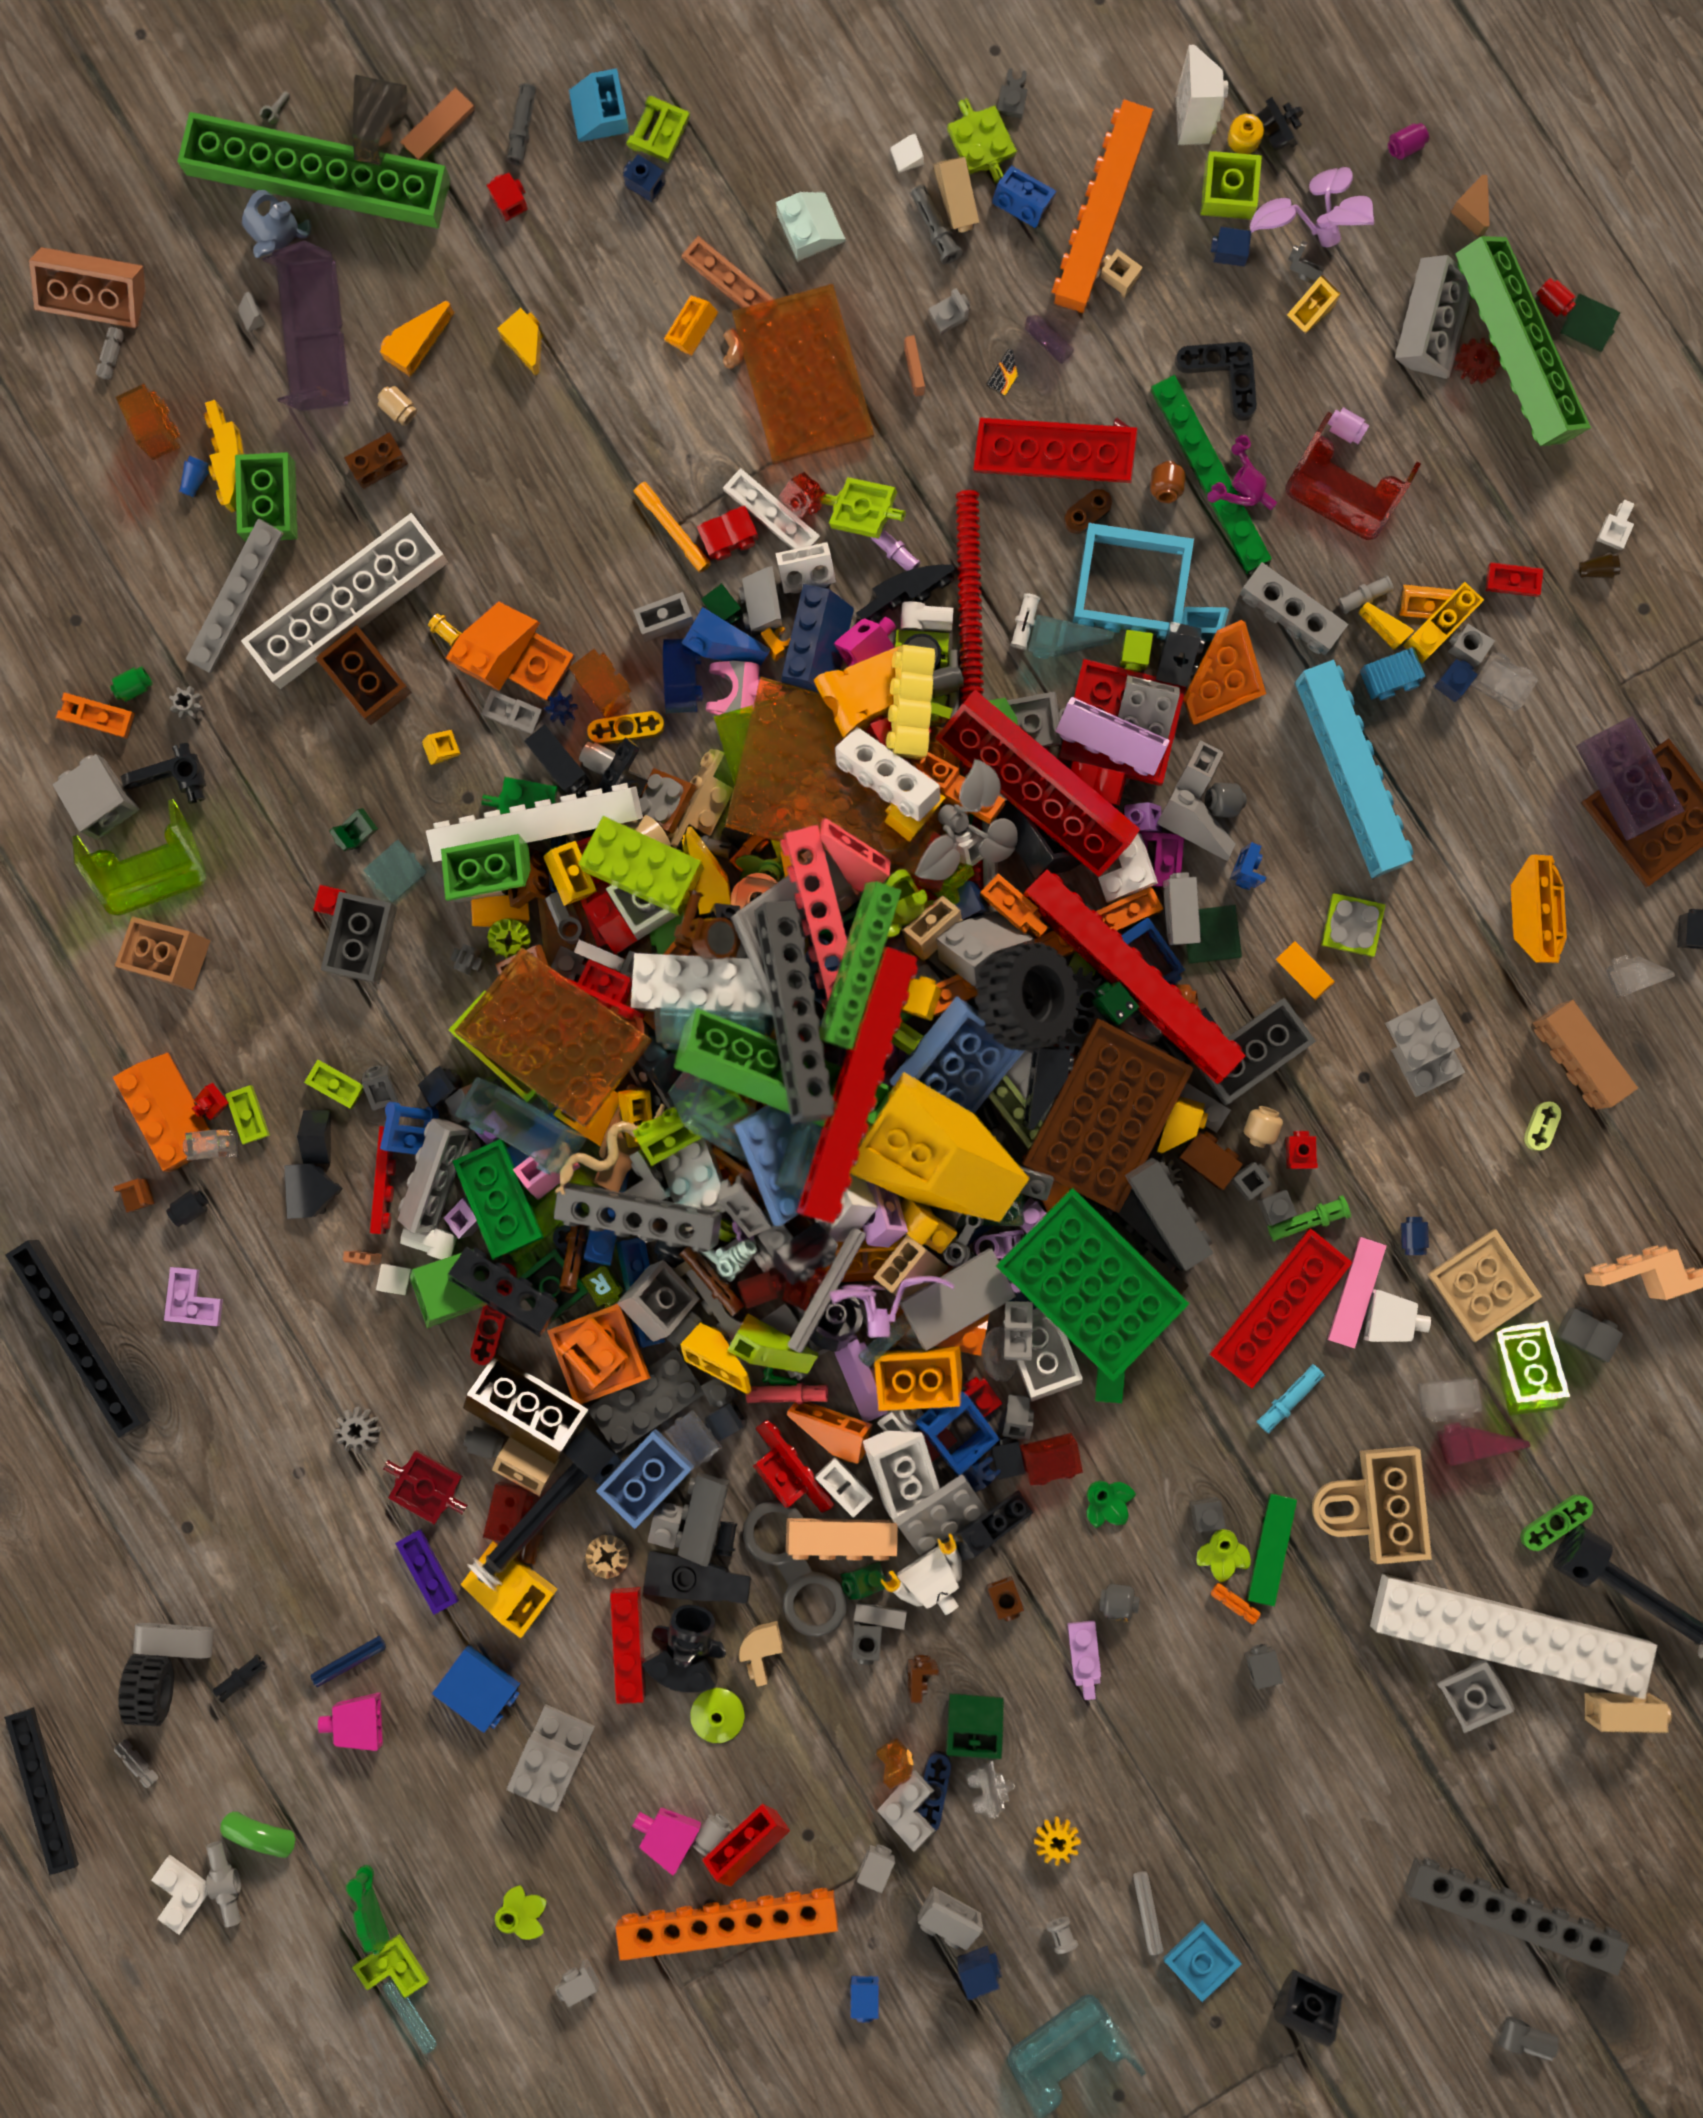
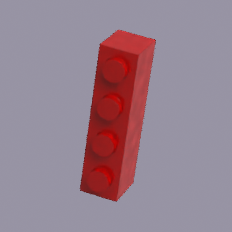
M641 1587L614 1588L610 1593L616 1704L643 1703L646 1698L645 1668L642 1665L644 1660Z

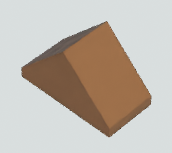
M1482 175L1459 198L1451 211L1477 237L1484 236L1490 226L1488 175Z

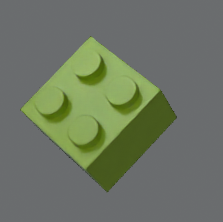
M1209 151L1204 169L1201 215L1252 220L1258 207L1262 155Z

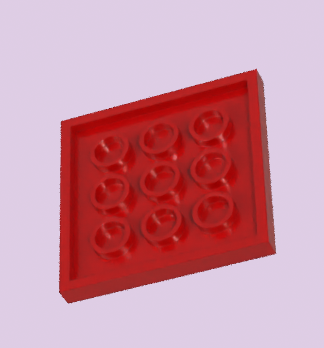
M1083 659L1074 698L1116 717L1119 715L1127 675L1179 687L1180 695L1168 737L1170 741L1154 776L1139 774L1133 769V766L1126 763L1123 765L1111 761L1108 755L1101 752L1098 754L1092 753L1085 749V745L1077 741L1071 743L1063 740L1058 760L1069 764L1076 761L1126 773L1127 778L1162 786L1186 687L1158 681L1156 676Z

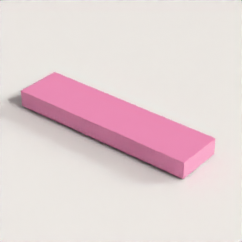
M1359 1237L1352 1258L1353 1263L1349 1268L1327 1340L1355 1348L1387 1245Z

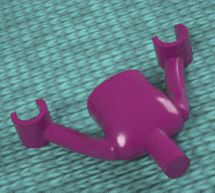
M1241 435L1235 439L1236 443L1232 445L1231 451L1233 454L1239 455L1244 465L1232 481V486L1242 496L1227 493L1226 486L1218 482L1211 486L1212 491L1208 493L1207 498L1212 503L1222 499L1244 506H1253L1260 501L1271 510L1277 502L1265 492L1266 478L1254 468L1245 451L1251 446L1250 439L1246 435Z

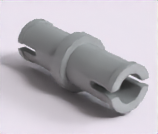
M1385 575L1369 585H1360L1358 590L1338 598L1341 610L1347 614L1367 602L1372 604L1374 599L1394 591L1392 581L1389 576Z

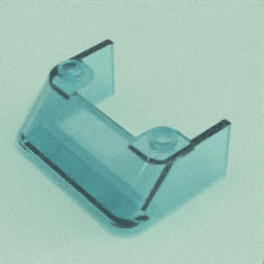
M683 1071L668 1093L684 1125L694 1133L749 1164L734 1125L759 1110L726 1092L724 1087Z
M476 1077L455 1113L456 1117L469 1121V1128L481 1135L485 1131L534 1158L538 1163L536 1168L548 1175H551L552 1172L559 1173L567 1159L571 1155L576 1154L587 1139L584 1135L510 1091Z
M1084 1995L1016 2044L1008 2054V2064L1036 2118H1051L1049 2113L1056 2109L1062 2101V2090L1057 2082L1100 2051L1111 2062H1119L1125 2058L1141 2076L1147 2074L1124 2034L1102 2003L1093 1995Z

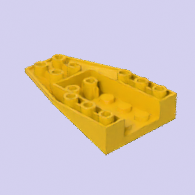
M905 1072L902 1073L890 1091L888 1102L868 1130L865 1138L860 1140L858 1146L860 1156L857 1164L852 1166L850 1174L916 1203L996 1222L1001 1221L1029 1180L1026 1173L973 1113Z

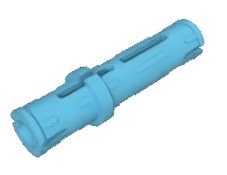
M1312 1364L1278 1400L1275 1399L1272 1402L1269 1410L1256 1423L1269 1434L1280 1421L1291 1415L1290 1411L1325 1377L1323 1372Z

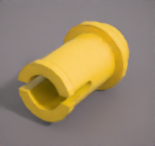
M436 614L428 623V626L431 628L430 631L432 633L436 632L451 647H453L459 635L462 634L446 621L444 615Z

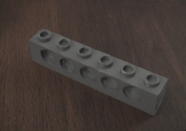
M567 1182L564 1185V1195L560 1191L557 1192L554 1219L562 1220L563 1224L568 1226L582 1224L589 1226L588 1229L593 1231H604L607 1229L614 1231V1234L618 1236H630L632 1234L640 1236V1239L643 1241L654 1242L657 1239L666 1241V1245L681 1247L682 1245L692 1246V1250L697 1252H708V1250H711L718 1244L722 1212ZM583 1202L589 1206V1214L583 1210ZM608 1207L615 1211V1219L609 1216ZM634 1212L640 1215L642 1219L641 1224L634 1220ZM659 1218L666 1220L668 1224L667 1229L661 1227ZM685 1223L692 1225L694 1234L686 1231Z

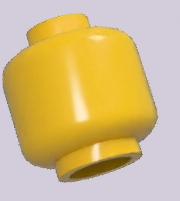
M1246 113L1239 115L1233 120L1228 131L1227 140L1234 152L1251 154L1258 148L1264 132L1260 119L1253 114Z

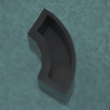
M669 1645L645 1657L642 1662L645 1670L655 1681L674 1691L685 1693L702 1692L715 1687L718 1681L706 1656L693 1661L688 1668L679 1667L673 1662L674 1653Z

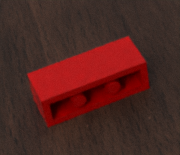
M761 1804L705 1856L702 1861L716 1882L731 1887L790 1832V1829L775 1809Z

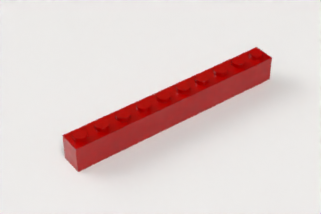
M1046 870L1025 890L1023 895L1039 908L1038 912L1042 915L1041 919L1109 983L1120 982L1139 1006L1137 1010L1217 1085L1246 1056L1242 1053L1241 1047L1236 1042L1227 1039L1222 1034L1221 1028L1216 1023L1209 1022L1202 1015V1011L1197 1005L1189 1003L1182 996V992L1178 987L1169 984L1162 978V973L1156 967L1150 966L1142 959V954L1136 948L1129 947L1117 930L1110 929L1103 922V918L1098 912L1090 910L1084 904L1080 895L1076 892H1071L1064 886L1063 880L1057 874Z
M889 947L883 948L852 1049H847L833 1093V1115L825 1119L796 1213L832 1224L842 1214L843 1203L841 1201L844 1192L847 1193L851 1185L852 1178L849 1175L852 1166L857 1164L860 1156V1150H858L860 1140L864 1139L867 1134V1117L869 1113H872L876 1105V1097L874 1095L877 1086H880L884 1079L885 1071L882 1069L885 1060L890 1058L893 1050V1044H891L893 1034H896L900 1028L901 1018L899 1015L901 1008L906 1006L909 999V991L907 989L910 981H913L917 973L918 966L915 965L917 957Z

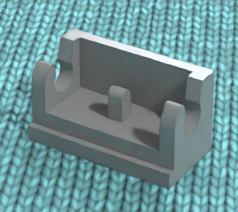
M739 1175L736 1177V1183L732 1187L728 1179L721 1181L718 1202L748 1237L772 1228L768 1210L764 1209L762 1212L743 1189L744 1181Z

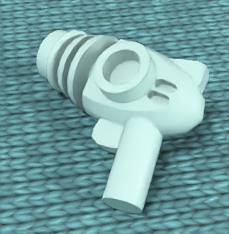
M745 1239L727 1250L720 1247L717 1251L711 1249L708 1252L699 1253L717 1265L716 1272L720 1277L732 1282L754 1256L756 1245L751 1240Z

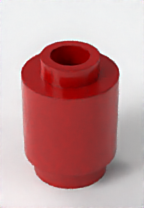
M1551 277L1535 294L1540 298L1539 302L1556 317H1559L1561 314L1565 317L1576 305L1573 302L1576 296L1560 281H1554Z

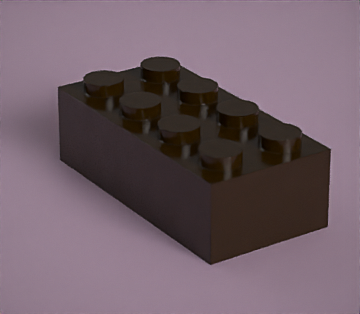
M498 1354L494 1355L473 1385L463 1405V1409L556 1464L583 1423L588 1411L587 1408Z

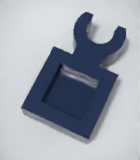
M992 1457L986 1458L981 1463L978 1460L975 1461L968 1470L962 1473L974 1492L987 1487L1001 1473L1000 1469L992 1471L989 1468L988 1464L993 1461Z

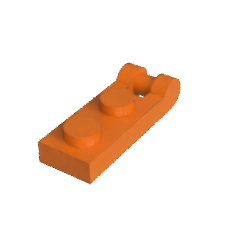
M63 693L61 699L63 705L61 710L57 712V719L125 739L128 738L135 715L133 712ZM74 705L79 706L76 715L72 714Z

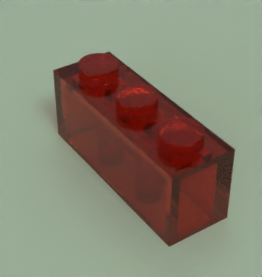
M773 1270L738 1282L747 1309L780 1297L782 1295L780 1291L784 1289L780 1274L774 1275Z

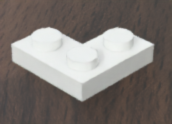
M1138 833L1129 847L1119 856L1122 868L1098 878L1107 903L1115 902L1158 884L1141 834Z
M169 1855L151 1881L173 1896L158 1917V1920L180 1935L208 1896L206 1880Z

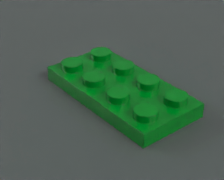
M503 1139L494 1141L452 1161L493 1260L502 1258L544 1238L521 1180L513 1171L515 1166Z

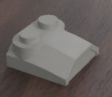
M1489 1660L1474 1661L1468 1668L1437 1684L1445 1694L1464 1733L1514 1712V1706L1509 1693Z

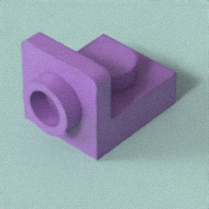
M1150 802L1125 805V816L1139 827L1140 831L1162 833V826L1157 824L1161 815V806Z

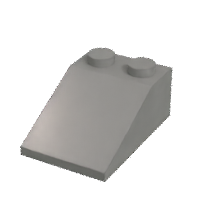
M998 911L956 923L936 938L939 960L974 987H976L977 980H980L978 974L982 966H985L984 963L990 955H994L996 951L1003 948L1035 942L1033 937L1018 930Z

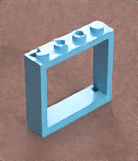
M1089 523L1086 531L1072 623H1078L1079 626H1085L1086 629H1092L1094 626L1104 627L1105 631L1118 633L1120 630L1153 633V635H1157L1158 639L1164 640L1169 622L1084 610L1094 542L1182 555L1172 621L1181 623L1194 539Z

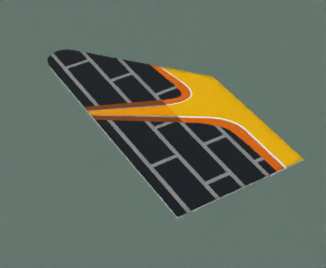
M1012 349L1006 351L986 383L1006 395L1017 377Z

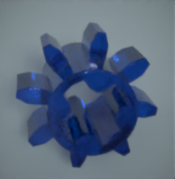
M558 691V696L554 698L548 696L550 706L545 707L544 710L547 713L553 712L550 716L552 723L558 719L565 726V720L569 718L575 720L573 710H577L579 707L577 704H570L574 698L572 694L564 697L561 691ZM558 705H565L567 710L565 712L558 711L556 707Z

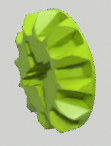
M502 919L495 922L490 927L487 936L489 948H492L496 955L500 954L505 956L506 959L527 950L531 938L527 927L515 919ZM508 931H511L512 939L516 940L512 941L510 946H507L506 940H504L506 935H508Z

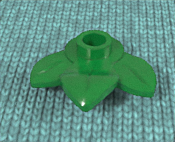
M1102 1480L1093 1482L1087 1490L1089 1506L1086 1514L1089 1522L1095 1528L1100 1527L1105 1520L1114 1525H1125L1129 1515L1125 1504L1132 1500L1136 1493L1130 1486L1120 1481L1112 1484ZM1104 1491L1105 1495L1101 1499H1098V1493Z

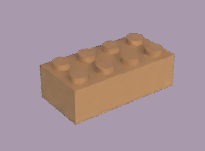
M1574 1000L1556 1005L1533 1022V1025L1536 1027L1534 1032L1542 1042H1547L1552 1049L1550 1051L1552 1057L1557 1063L1564 1065L1568 1071L1566 1073L1568 1079L1572 1084L1580 1087L1584 1093L1582 1095L1584 1101L1591 1108L1603 1109L1613 1107L1638 1089Z

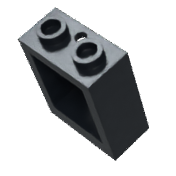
M545 724L524 740L529 749L567 795L576 794V797L580 798L589 790L588 786L591 784V781Z

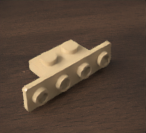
M710 749L702 757L701 768L698 774L690 781L697 788L674 833L671 834L665 831L671 846H678L688 825L705 835L711 836L734 790L713 777L724 756V752Z

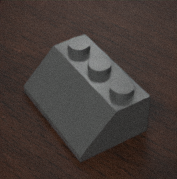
M700 1472L697 1474L696 1479L691 1478L687 1494L692 1495L690 1505H684L681 1517L682 1521H686L683 1532L678 1531L675 1547L679 1548L678 1556L708 1567L714 1550L730 1482L729 1479Z

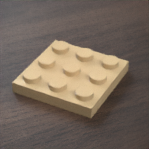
M1496 1229L1491 1230L1427 1274L1473 1342L1478 1341L1542 1297Z

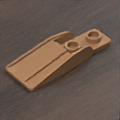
M630 1084V1085L627 1086L626 1090L634 1089V1088H639V1087H637V1086H635V1085H633V1084ZM638 1099L632 1100V1103L638 1102ZM619 1105L608 1125L600 1147L599 1154L603 1161L608 1157L607 1132L613 1124L622 1121ZM640 1109L633 1110V1114L640 1113ZM642 1120L634 1122V1125L642 1124ZM625 1132L617 1135L619 1157L616 1165L608 1171L597 1172L594 1183L603 1189L619 1192L627 1172L632 1168V1160L629 1156L642 1150L641 1146L633 1148L627 1146Z

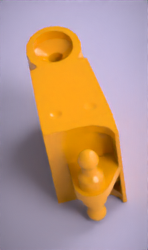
M900 646L847 667L843 671L825 672L814 679V684L823 701L833 711L834 721L844 739L856 727L859 729L870 726V721L878 716L888 717L889 707L894 704V695L890 694V684L892 678L896 677L895 668L892 667V657L894 651H897Z

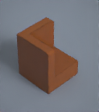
M137 1178L113 1186L114 1192H120L126 1213L155 1204L147 1179Z

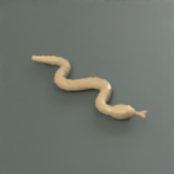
M660 1104L654 1119L662 1115L665 1109L664 1104ZM625 1121L613 1124L607 1132L608 1157L604 1161H599L585 1153L571 1155L560 1170L561 1185L555 1192L560 1191L562 1195L565 1194L563 1187L573 1176V1165L575 1163H582L598 1172L608 1171L614 1167L619 1157L617 1135L621 1132H626L635 1137L632 1131L638 1127Z

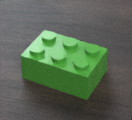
M288 452L235 455L237 534L246 542L257 520L261 519L284 532L281 540H297L296 467L293 458Z

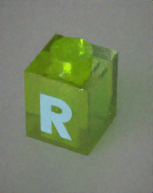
M602 1265L581 1279L598 1307L605 1304L607 1308L620 1300L618 1295L623 1289L608 1265Z

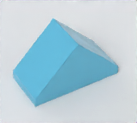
M1184 607L1181 624L1201 628V638L1212 642L1217 630L1225 627L1229 609L1226 607Z

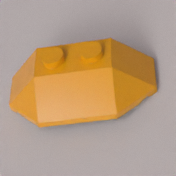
M1534 854L1528 857L1511 884L1514 940L1536 963H1559V955L1563 951L1567 939L1564 884L1558 869L1554 865L1553 856Z

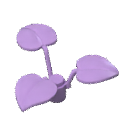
M1348 167L1330 169L1316 175L1309 184L1312 194H1325L1327 214L1319 216L1316 225L1310 221L1298 205H1292L1289 198H1279L1263 204L1256 211L1251 221L1250 230L1252 233L1259 229H1273L1284 226L1295 218L1297 212L1311 229L1312 235L1318 234L1320 245L1322 247H1332L1341 240L1338 225H1374L1373 203L1367 196H1354L1343 200L1340 206H1335L1332 210L1331 193H1342L1347 190L1353 181V175Z
M932 1276L904 1279L900 1284L890 1315H887V1309H876L874 1297L876 1293H874V1290H886L882 1285H845L840 1287V1289L844 1290L831 1291L830 1298L834 1303L851 1296L864 1300L868 1315V1337H890V1321H895V1314L906 1287L918 1283L938 1282L954 1289V1285L944 1279Z

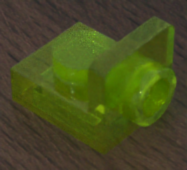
M959 862L957 869L948 878L943 880L932 879L936 896L938 898L944 896L952 904H958L960 897L957 888L964 885L974 875L972 865Z

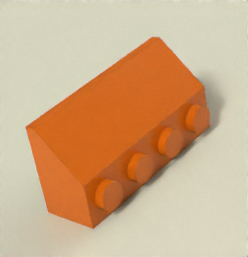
M169 1053L137 1063L113 1076L118 1089L162 1171L172 1172L219 1146L203 1115L197 1117L191 1109L197 1104Z

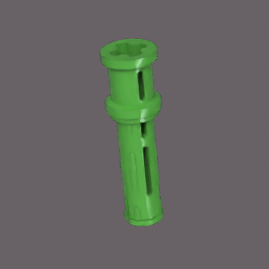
M1341 1195L1338 1196V1200L1324 1205L1319 1203L1312 1211L1291 1217L1274 1225H1268L1267 1228L1272 1241L1275 1242L1320 1224L1326 1227L1330 1225V1222L1340 1218H1351V1212L1346 1199Z

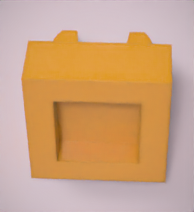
M784 627L777 628L774 633L771 628L761 633L760 641L771 649L769 654L775 662L784 657V650L789 647L790 638L787 641H781L778 638L779 635L785 632Z

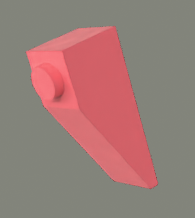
M824 818L822 820L820 838L846 881L855 890L863 892L866 883L875 881L883 883L890 876V859L828 819Z

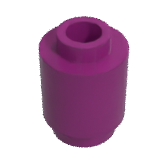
M1413 123L1390 135L1388 142L1390 154L1402 160L1423 149L1425 144L1429 142V133L1422 123Z

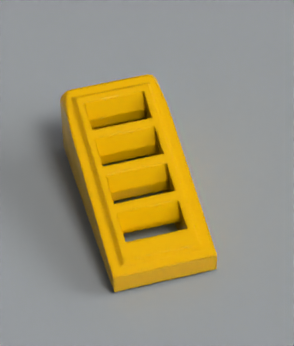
M1369 602L1358 612L1394 650L1414 632L1412 628Z
M634 1088L618 1092L622 1121L634 1124L635 1121L642 1120L643 1123L652 1120L651 1093L649 1090ZM638 1099V1102L632 1103V1100ZM640 1109V1113L633 1114V1110ZM625 1132L629 1148L640 1146L635 1137Z

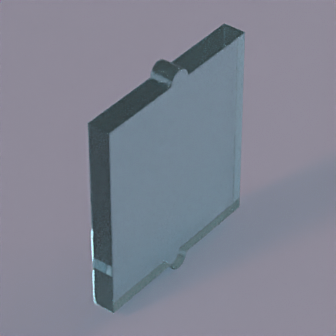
M398 839L363 870L375 883V888L380 889L392 903L427 873L415 859L416 855L410 853Z

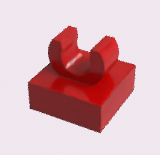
M214 1083L205 1086L194 1099L197 1105L191 1109L197 1117L205 1114L211 1121L221 1114L229 1102Z

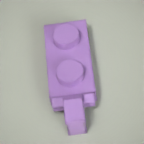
M1095 1621L1067 1623L1076 1686L1082 1685L1085 1700L1096 1699L1094 1684H1100L1101 1672Z

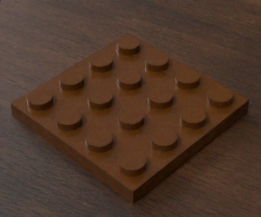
M1669 738L1581 802L1645 887L1653 884L1703 847V782Z

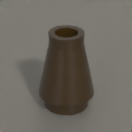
M1608 552L1590 560L1579 562L1581 578H1614L1615 575H1620L1621 568L1618 553L1611 554V552Z

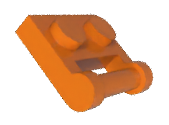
M593 1317L589 1318L556 1350L561 1357L565 1356L588 1382L587 1386L592 1391L599 1387L628 1358L626 1353ZM576 1344L601 1370L598 1375L572 1349Z

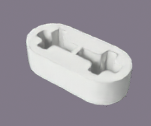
M581 940L578 941L574 953L618 972L621 971L625 959Z

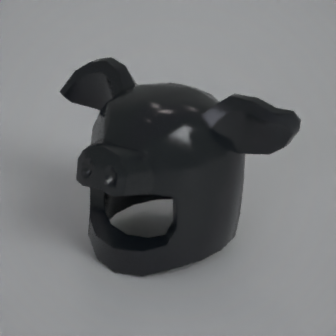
M682 1605L674 1610L668 1627L656 1626L653 1629V1636L669 1645L674 1653L673 1662L679 1667L688 1668L693 1661L702 1658L704 1655L718 1659L726 1656L722 1642L714 1640L715 1619L712 1613L705 1608L695 1605Z

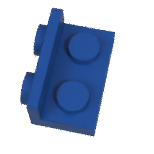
M1011 166L998 182L992 198V204L1027 224L1037 227L1042 214L1054 199L1056 190Z
M1251 842L1241 849L1230 879L1236 881L1235 885L1250 890L1251 887L1256 888L1265 883L1267 877L1253 872V869L1257 870L1263 855L1259 854L1262 846Z

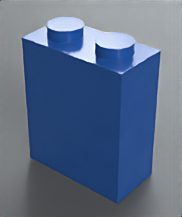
M468 1645L438 1684L432 1695L485 1733L489 1726L494 1729L502 1719L503 1715L499 1712L506 1704L510 1707L520 1694L516 1689L521 1683Z

